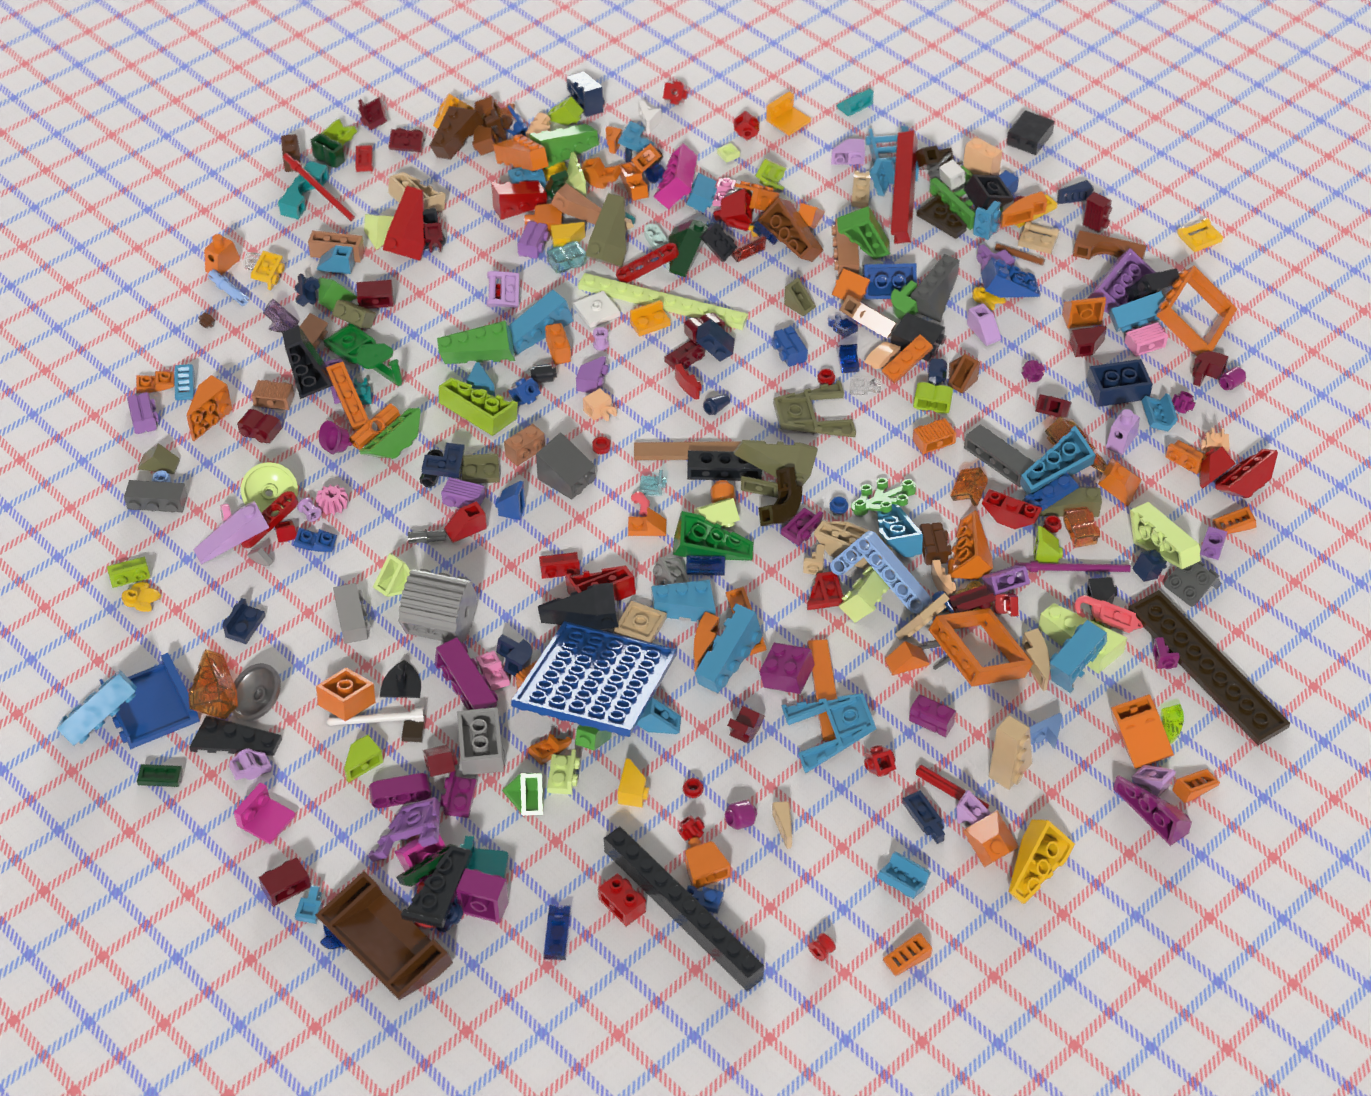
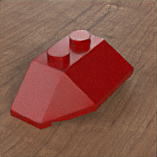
M1261 449L1257 454L1241 461L1215 481L1216 489L1232 496L1251 497L1254 492L1264 487L1272 479L1278 455L1277 450Z

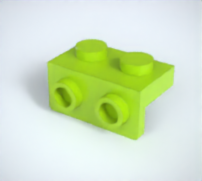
M336 119L321 134L326 135L330 140L339 142L343 146L346 142L353 139L357 130L355 126L343 127L340 119Z

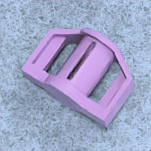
M252 749L240 751L229 763V768L235 780L243 778L252 780L261 774L271 772L272 768L265 753L253 751ZM255 758L260 760L262 766L257 764ZM237 761L241 763L244 770H239Z

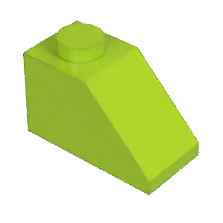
M570 96L552 107L546 115L551 118L550 121L568 126L571 123H577L581 119L580 115L584 110Z
M1042 526L1037 527L1033 550L1034 561H1038V563H1058L1059 559H1062L1063 548L1059 547V539Z
M369 735L357 739L350 745L344 767L348 783L383 763L382 750Z

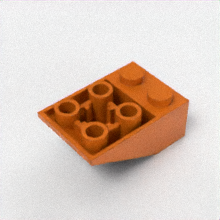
M212 375L198 385L186 414L192 441L197 440L233 410L228 385Z
M1150 694L1111 707L1113 722L1135 769L1174 756Z

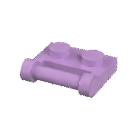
M488 271L489 299H487V306L518 308L519 273ZM496 279H501L500 299H495Z

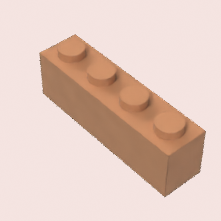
M835 218V225H832V235H835L832 239V245L836 247L833 249V258L837 259L834 260V270H837L838 277H840L843 268L859 275L858 245L855 242L849 241L846 235L838 232L837 218Z

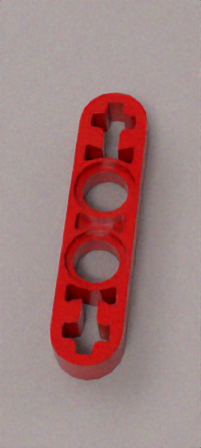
M667 243L617 270L616 277L619 282L629 283L675 259L679 255V250L676 244ZM659 257L658 260L654 262L651 261L653 258ZM644 265L641 269H636L638 266Z
M284 492L262 512L269 528L240 543L243 548H251L298 506L299 502L294 492ZM280 511L278 515L271 516L272 512Z

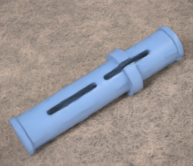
M215 269L208 273V278L216 284L217 288L224 290L241 306L248 303L249 297L231 284L226 276L223 277Z

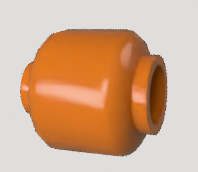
M717 481L710 489L712 503L727 498H734V501L736 500L734 486L728 481Z

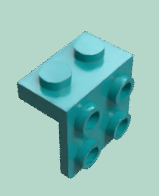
M465 836L464 844H460V847L472 850L473 854L467 869H476L482 873L499 875L505 878L509 857L508 852L475 848L474 836Z

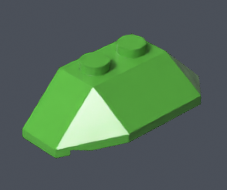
M408 408L359 451L360 454L378 458H397L401 454L400 452L404 448L413 444L412 441L418 437L421 410L419 408Z

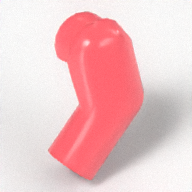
M635 492V494H632L631 500L635 504H640L639 514L646 517L650 501L642 492Z

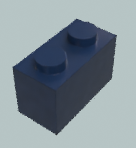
M710 319L698 326L696 342L718 361L721 362L733 355L735 339L716 322Z

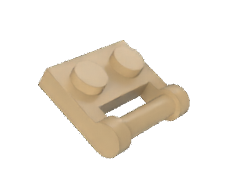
M1028 221L1025 223L1018 246L1051 254L1060 229H1050L1034 225Z

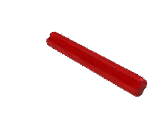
M920 765L916 770L918 777L959 801L966 792L963 788L924 765ZM976 797L987 809H989L988 803Z

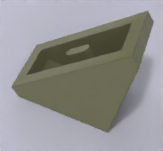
M799 277L785 286V306L801 316H805L816 307Z
M158 443L143 454L138 469L154 472L163 470L169 474H175L180 459Z

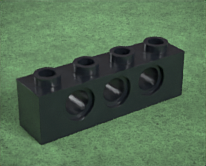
M688 451L687 480L741 481L742 476L762 480V470L734 455V451Z

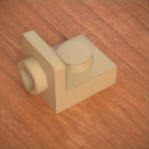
M817 544V550L812 553V559L804 558L803 573L812 575L823 573L825 545Z

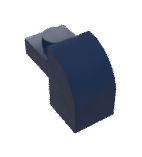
M503 634L498 638L496 653L505 657L504 671L515 676L531 664L532 647L526 640L523 639L518 643Z

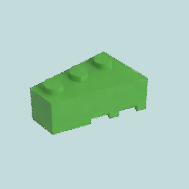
M869 206L837 218L838 232L846 235L852 243L855 242L859 245L860 249L871 258L876 260L890 254L889 239Z

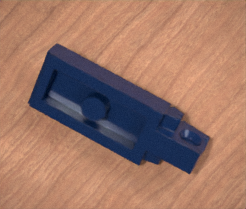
M921 790L902 798V804L923 833L925 832L927 836L931 835L937 844L943 842L945 833L942 830L944 829L942 819Z

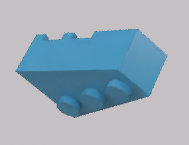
M1160 291L1112 308L1109 311V315L1116 332L1122 331L1124 333L1132 329V327H1141L1149 322L1160 320L1156 314L1160 309L1159 305L1165 300L1162 292Z
M710 580L651 586L652 606L656 610L667 613V618L679 619V617H683L697 622V620H701L705 611L716 616Z
M1086 620L1083 625L1080 624L1076 628L1071 639L1068 638L1063 643L1059 653H1055L1049 661L1051 681L1071 694L1074 689L1072 684L1078 676L1083 677L1085 672L1082 670L1090 661L1093 662L1107 643V632L1089 620Z

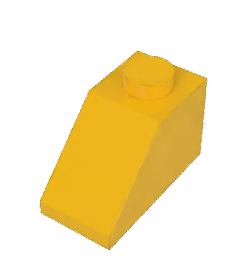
M584 222L551 225V239L554 252L571 250L585 238Z
M626 758L617 792L618 804L642 808L644 800H648L650 788L646 787V778L630 759Z

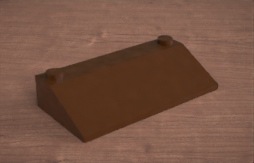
M363 871L315 916L398 1000H401L438 978L453 964V961L448 952L434 939L430 940L412 921L402 919V911L383 894L379 885Z

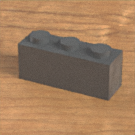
M129 480L124 495L127 509L183 513L188 497L185 483Z

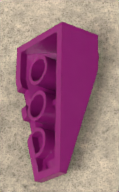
M1120 775L1116 777L1113 790L1170 846L1189 834L1192 821L1187 814Z

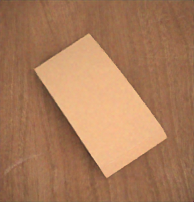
M884 342L867 356L865 363L871 365L872 368L880 369L889 363L892 356L900 353L901 347Z
M932 560L931 575L937 590L944 591L948 597L956 593V585L951 580V574L945 575V568H941L940 560Z

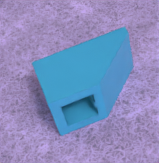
M334 246L321 256L317 270L351 274L355 263L353 247Z

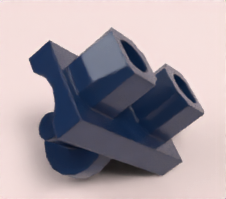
M302 273L298 275V283L295 285V291L299 294L296 297L297 304L304 307L307 303L312 305L316 303V290L320 287L318 279L314 277L307 279Z

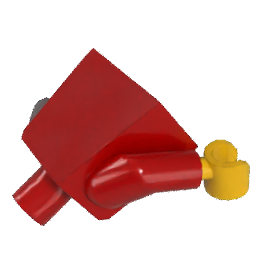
M739 188L734 191L730 190L721 200V209L713 212L714 219L716 221L723 220L727 227L743 231L749 230L753 237L759 236L760 225L753 224L750 226L752 223V208L749 207L752 192L745 188Z

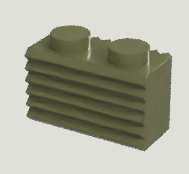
M337 300L332 316L360 328L371 329L376 313L355 303Z

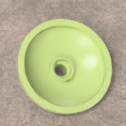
M267 462L254 466L245 474L241 483V497L244 504L246 505L255 500L261 513L284 492L291 491L294 492L296 497L298 496V484L294 475L289 469L277 463ZM266 491H271L273 494L267 496ZM280 511L272 512L271 516L278 515Z

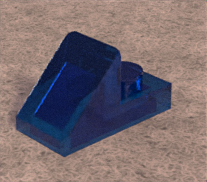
M857 344L836 346L841 373L859 372Z

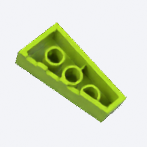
M450 378L439 385L438 403L491 436H494L517 419L518 402L505 401L502 396L496 395L495 397L489 395L486 390L473 389L472 385L454 378Z

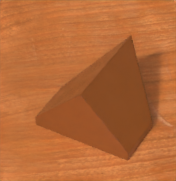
M964 353L963 356L950 362L949 382L947 385L963 394L978 380L980 361Z

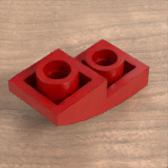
M682 363L676 364V381L689 396L695 400L699 399V391H702L700 381L696 380L694 374L689 375L688 371L684 370Z

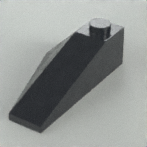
M613 583L591 585L587 587V590L580 593L575 591L571 593V596L564 599L557 598L538 605L541 623L562 625L565 621L598 630L619 627V611Z

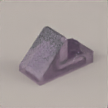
M274 299L268 302L263 312L272 321L269 327L270 331L282 333L296 327L299 323L298 319Z

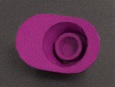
M329 420L321 425L319 443L330 454L334 455L338 452H344L348 446L353 445L349 440L347 429L339 427Z

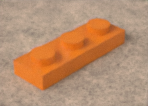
M919 335L882 369V373L895 384L933 349V345L922 335Z

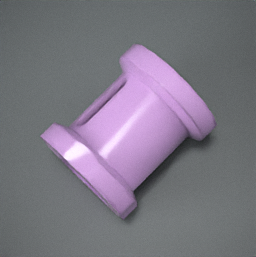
M604 327L595 328L593 330V337L595 338L593 347L599 351L606 350L609 347L607 340L608 330Z
M304 498L298 503L297 509L307 516L306 519L309 522L320 518L322 510L316 507L310 498Z

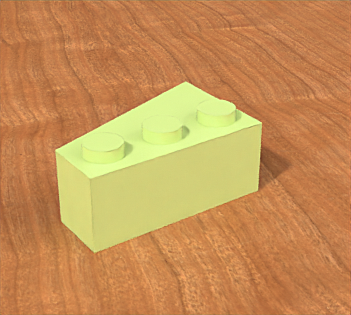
M868 566L862 574L864 576L862 579L859 578L853 583V590H849L841 598L843 602L838 606L855 623L876 609L874 604L876 602L879 603L882 600L881 596L883 593H886L890 588L871 566Z

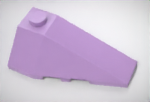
M254 500L237 509L193 550L202 565L263 532L269 526Z

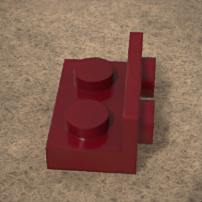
M403 128L391 129L388 148L389 150L422 153L423 141H425L426 137L424 132L417 129L412 131Z
M690 340L666 355L664 362L674 370L675 365L681 363L684 369H687L705 356V349L700 344L697 345Z

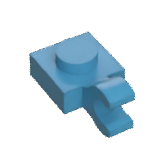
M311 885L308 898L301 897L295 913V920L317 924L318 918L315 915L323 906L322 901H320L322 892H319V886Z

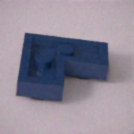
M446 442L443 457L424 455L422 474L459 478L465 445Z

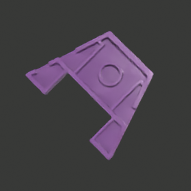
M433 797L402 807L388 826L390 828L389 833L381 836L378 840L379 847L375 852L371 850L368 857L370 860L375 862L388 858L395 841L407 840L420 834L418 842L422 847L438 843L440 822L439 800Z

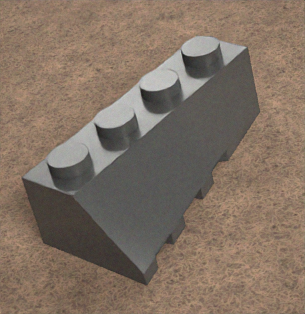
M944 254L913 291L911 299L917 302L919 314L941 322L946 304L949 301L951 291L958 277L960 260Z

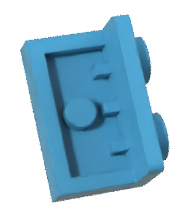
M877 158L870 169V177H872L878 196H885L889 184H894L895 166L891 159Z
M994 201L987 210L980 207L976 209L974 235L989 240L993 233L998 231L1000 225L998 219L1001 215L1000 202Z
M1166 393L1161 400L1145 396L1141 400L1150 427L1168 432L1178 421L1170 394Z
M894 852L890 862L879 871L877 878L901 891L905 896L914 899L925 889L931 872L900 853Z

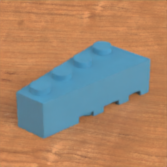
M553 289L508 326L512 333L513 348L516 354L545 339V327L547 325L562 323L563 327L574 321L567 301Z
M1075 425L1066 436H1063L1053 448H1050L1040 460L1038 459L1021 475L1020 485L1027 495L1034 494L1065 473L1072 476L1094 463L1096 454Z

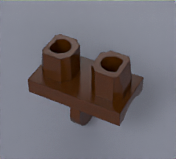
M495 109L490 110L492 115L484 118L487 127L496 126L492 129L497 137H501L502 141L507 140L503 128L506 130L510 129V126L513 124L512 118L506 115H502L499 118Z

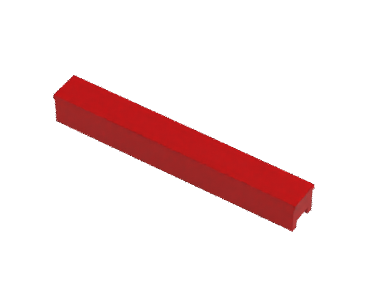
M914 130L900 132L897 138L891 235H894V244L911 243L917 162L915 152L918 147V140Z

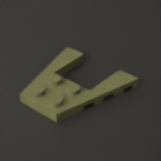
M838 380L836 384L829 386L828 384L820 385V388L814 390L810 388L805 389L803 393L799 394L794 392L775 397L773 405L780 429L855 437L856 430L852 419L816 421L811 400L843 398L844 391L841 381Z

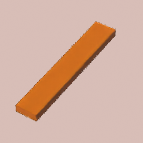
M809 640L807 646L811 649L815 664L812 669V678L816 702H819V699L835 700L837 695L828 640ZM827 712L818 714L822 741L836 739Z

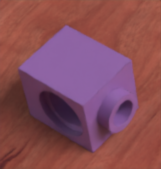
M1209 526L1200 555L1219 560L1227 531Z

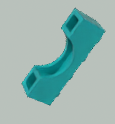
M309 161L303 167L322 186L329 179L327 165ZM300 174L278 201L280 215L297 220L306 210L303 194L315 189Z

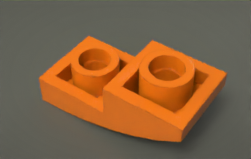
M155 371V376L136 375V393L158 392L174 387V372Z

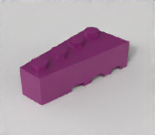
M458 637L436 647L435 666L437 669L442 668L443 677L446 681L451 680L455 694L462 695L461 701L467 710L497 707L498 697L496 693L489 689L486 677L479 673L478 665L474 658L471 659L469 657L468 649L464 642L461 643Z

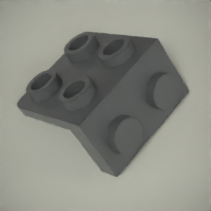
M1199 561L1184 569L1177 567L1164 582V586L1186 604L1194 607L1211 586L1218 589L1222 583L1215 571L1212 569L1208 571L1203 567L1204 563Z

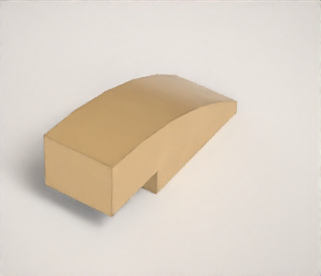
M1037 628L1024 633L1022 646L1026 651V655L1033 662L1030 672L1041 689L1045 691L1047 690L1050 658L1045 640Z

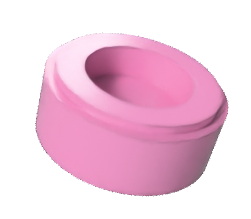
M228 504L220 505L221 517L224 522L231 516V511Z

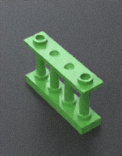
M962 165L960 167L964 172H967L965 183H963L966 186L973 174ZM936 177L931 179L929 193L934 197L939 195L941 201L950 206L951 212L957 214L969 230L973 229L976 211L969 208L973 203L970 199L964 202L959 199V197L966 194L964 188L951 192L948 189L949 187Z

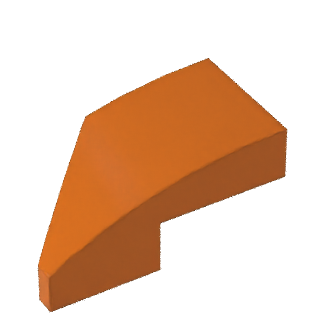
M549 734L548 740L544 739L530 746L528 753L540 765H543L551 760L552 754L558 755L571 744L572 738L560 739L555 738L553 734Z

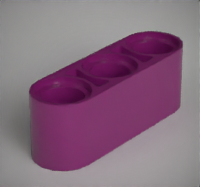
M425 773L378 780L369 785L371 804L374 808H386L429 799L432 795L429 776Z

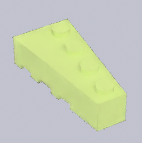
M1147 502L1130 510L1134 544L1147 551L1156 549L1166 561L1181 569L1201 561L1199 543L1151 503Z
M1053 603L1041 613L1038 629L1062 646L1068 638L1071 639L1076 628L1080 624L1083 625L1089 619L1083 618ZM1089 620L1107 632V643L1095 660L1087 664L1088 667L1099 674L1124 653L1127 637Z

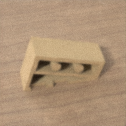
M405 172L389 176L388 193L398 203H400L406 186L423 190L424 210L434 207L437 212L444 210V192L438 193L433 190L432 186L427 185L426 187L420 184V180Z

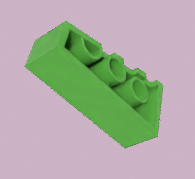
M587 124L570 126L566 129L558 128L555 131H541L538 134H529L531 140L545 147L549 167L569 159L571 152H575L578 155L599 145L597 130Z
M506 321L437 338L438 351L445 364L468 363V361L483 363L484 360L501 362V360L507 359L515 361L512 333Z

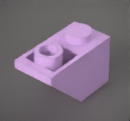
M847 139L832 149L831 165H864V139Z
M984 303L968 310L967 325L986 346L1001 340L994 315Z

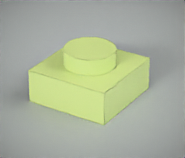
M732 143L717 149V154L726 163L740 157L739 150Z

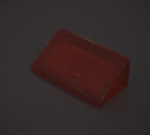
M764 236L735 250L731 256L736 262H740L765 250L766 237Z

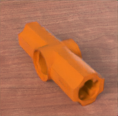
M389 403L373 418L367 420L360 429L349 437L353 446L358 450L362 449L400 416L399 410ZM373 422L377 424L376 431H374L372 428Z

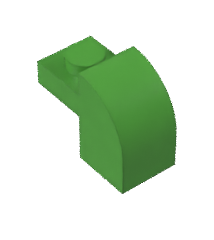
M912 280L903 286L901 292L894 289L891 294L893 313L900 320L903 319L906 313L912 315L918 313L917 302L911 299V294L917 288V283Z

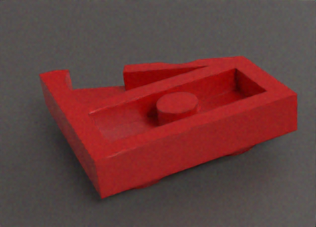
M832 571L817 573L810 599L807 602V610L835 607L843 602L841 599L843 593L838 575Z

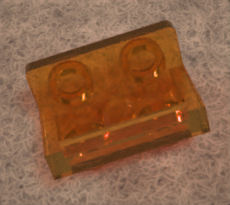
M981 467L960 471L950 495L953 501L970 499L973 506H978L988 483L987 476Z

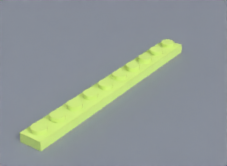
M584 273L578 283V289L592 293L604 291L608 297L644 306L661 300L664 311L692 318H700L708 313H716L725 322V326L743 330L748 319V313Z

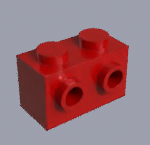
M618 873L598 887V899L626 927L646 913V899L641 892H636L632 888L630 881L626 878L623 879Z

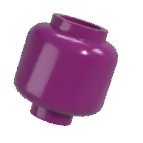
M747 800L729 804L725 811L727 824L736 830L752 826L757 817L755 806Z

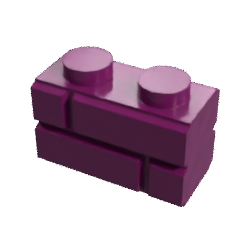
M919 694L910 708L909 721L946 737L955 723L956 710Z

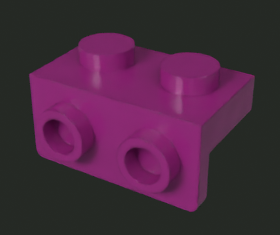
M803 508L781 529V535L799 546L804 541H808L811 534L823 521V512L819 511L815 515L808 509Z

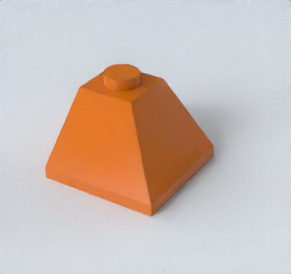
M1111 458L1098 485L1128 506L1142 479L1114 458Z
M998 810L962 830L984 867L1019 848Z

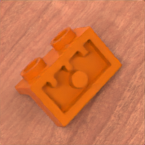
M1180 440L1175 444L1170 443L1166 453V458L1195 474L1201 471V463L1207 458L1204 453Z

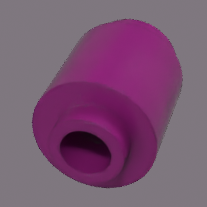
M1235 366L1221 375L1219 384L1224 390H1233L1246 381V373L1242 368Z

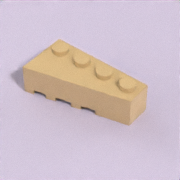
M1008 715L996 730L989 778L1010 790L1014 784H1019L1025 771L1032 765L1030 728Z

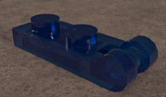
M549 904L544 959L566 960L571 918L570 905L556 907V905Z

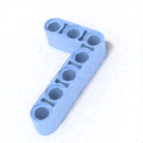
M873 531L865 532L831 562L832 572L836 575H843L864 557L909 611L920 613L930 603L929 594Z

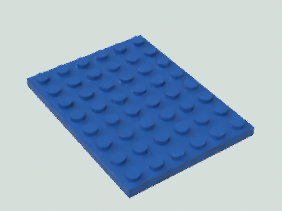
M564 621L512 698L511 707L522 711L538 713L542 716L558 718L561 721H570L581 726L597 728L600 731H608L620 736L630 737L675 659L677 649Z

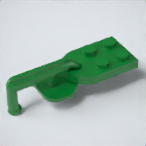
M349 324L323 340L325 347L345 361L359 364L365 369H373L395 385H402L403 380L398 364L399 360L394 359L388 363L391 369L383 364V362L393 356V349L384 343L376 344V341L353 324Z

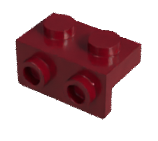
M380 97L367 104L362 99L358 100V110L362 116L360 120L364 126L367 125L370 130H373L387 122L384 104Z
M985 585L949 597L954 613L973 611L976 608L987 609L992 607L991 603L996 601L994 594H989Z

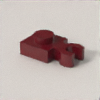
M441 222L425 224V241L430 242L429 252L432 253V247L437 246L439 252H441L442 244L439 242L443 241Z

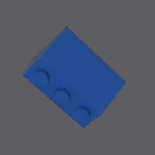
M916 263L862 265V276L871 280L864 299H891L894 289L901 292L903 286L907 285L911 280L917 283Z

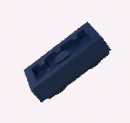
M241 598L234 605L229 617L225 618L222 627L225 637L247 644L265 618V611L248 606L246 599Z

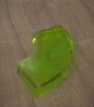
M1180 704L1161 709L1162 724L1170 744L1178 738L1183 727L1184 713Z

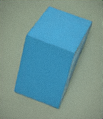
M479 362L475 363L467 379V384L472 385L473 389H483L487 391V394L495 396L493 382Z

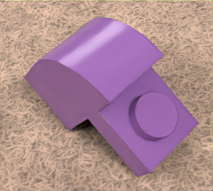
M985 244L978 246L977 260L982 264L981 272L991 257L1001 259L1006 264L1014 266L1015 259L1006 250L993 254Z

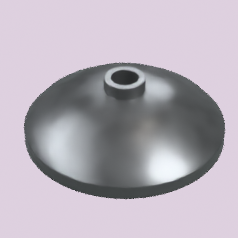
M258 663L246 668L236 678L230 690L229 706L237 718L244 721H253L261 718L272 709L278 699L281 688L280 676L276 669L268 664Z

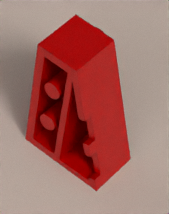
M520 181L518 184H511V182L497 184L496 182H491L493 209L501 220L535 210L537 205L547 204V193L539 181Z

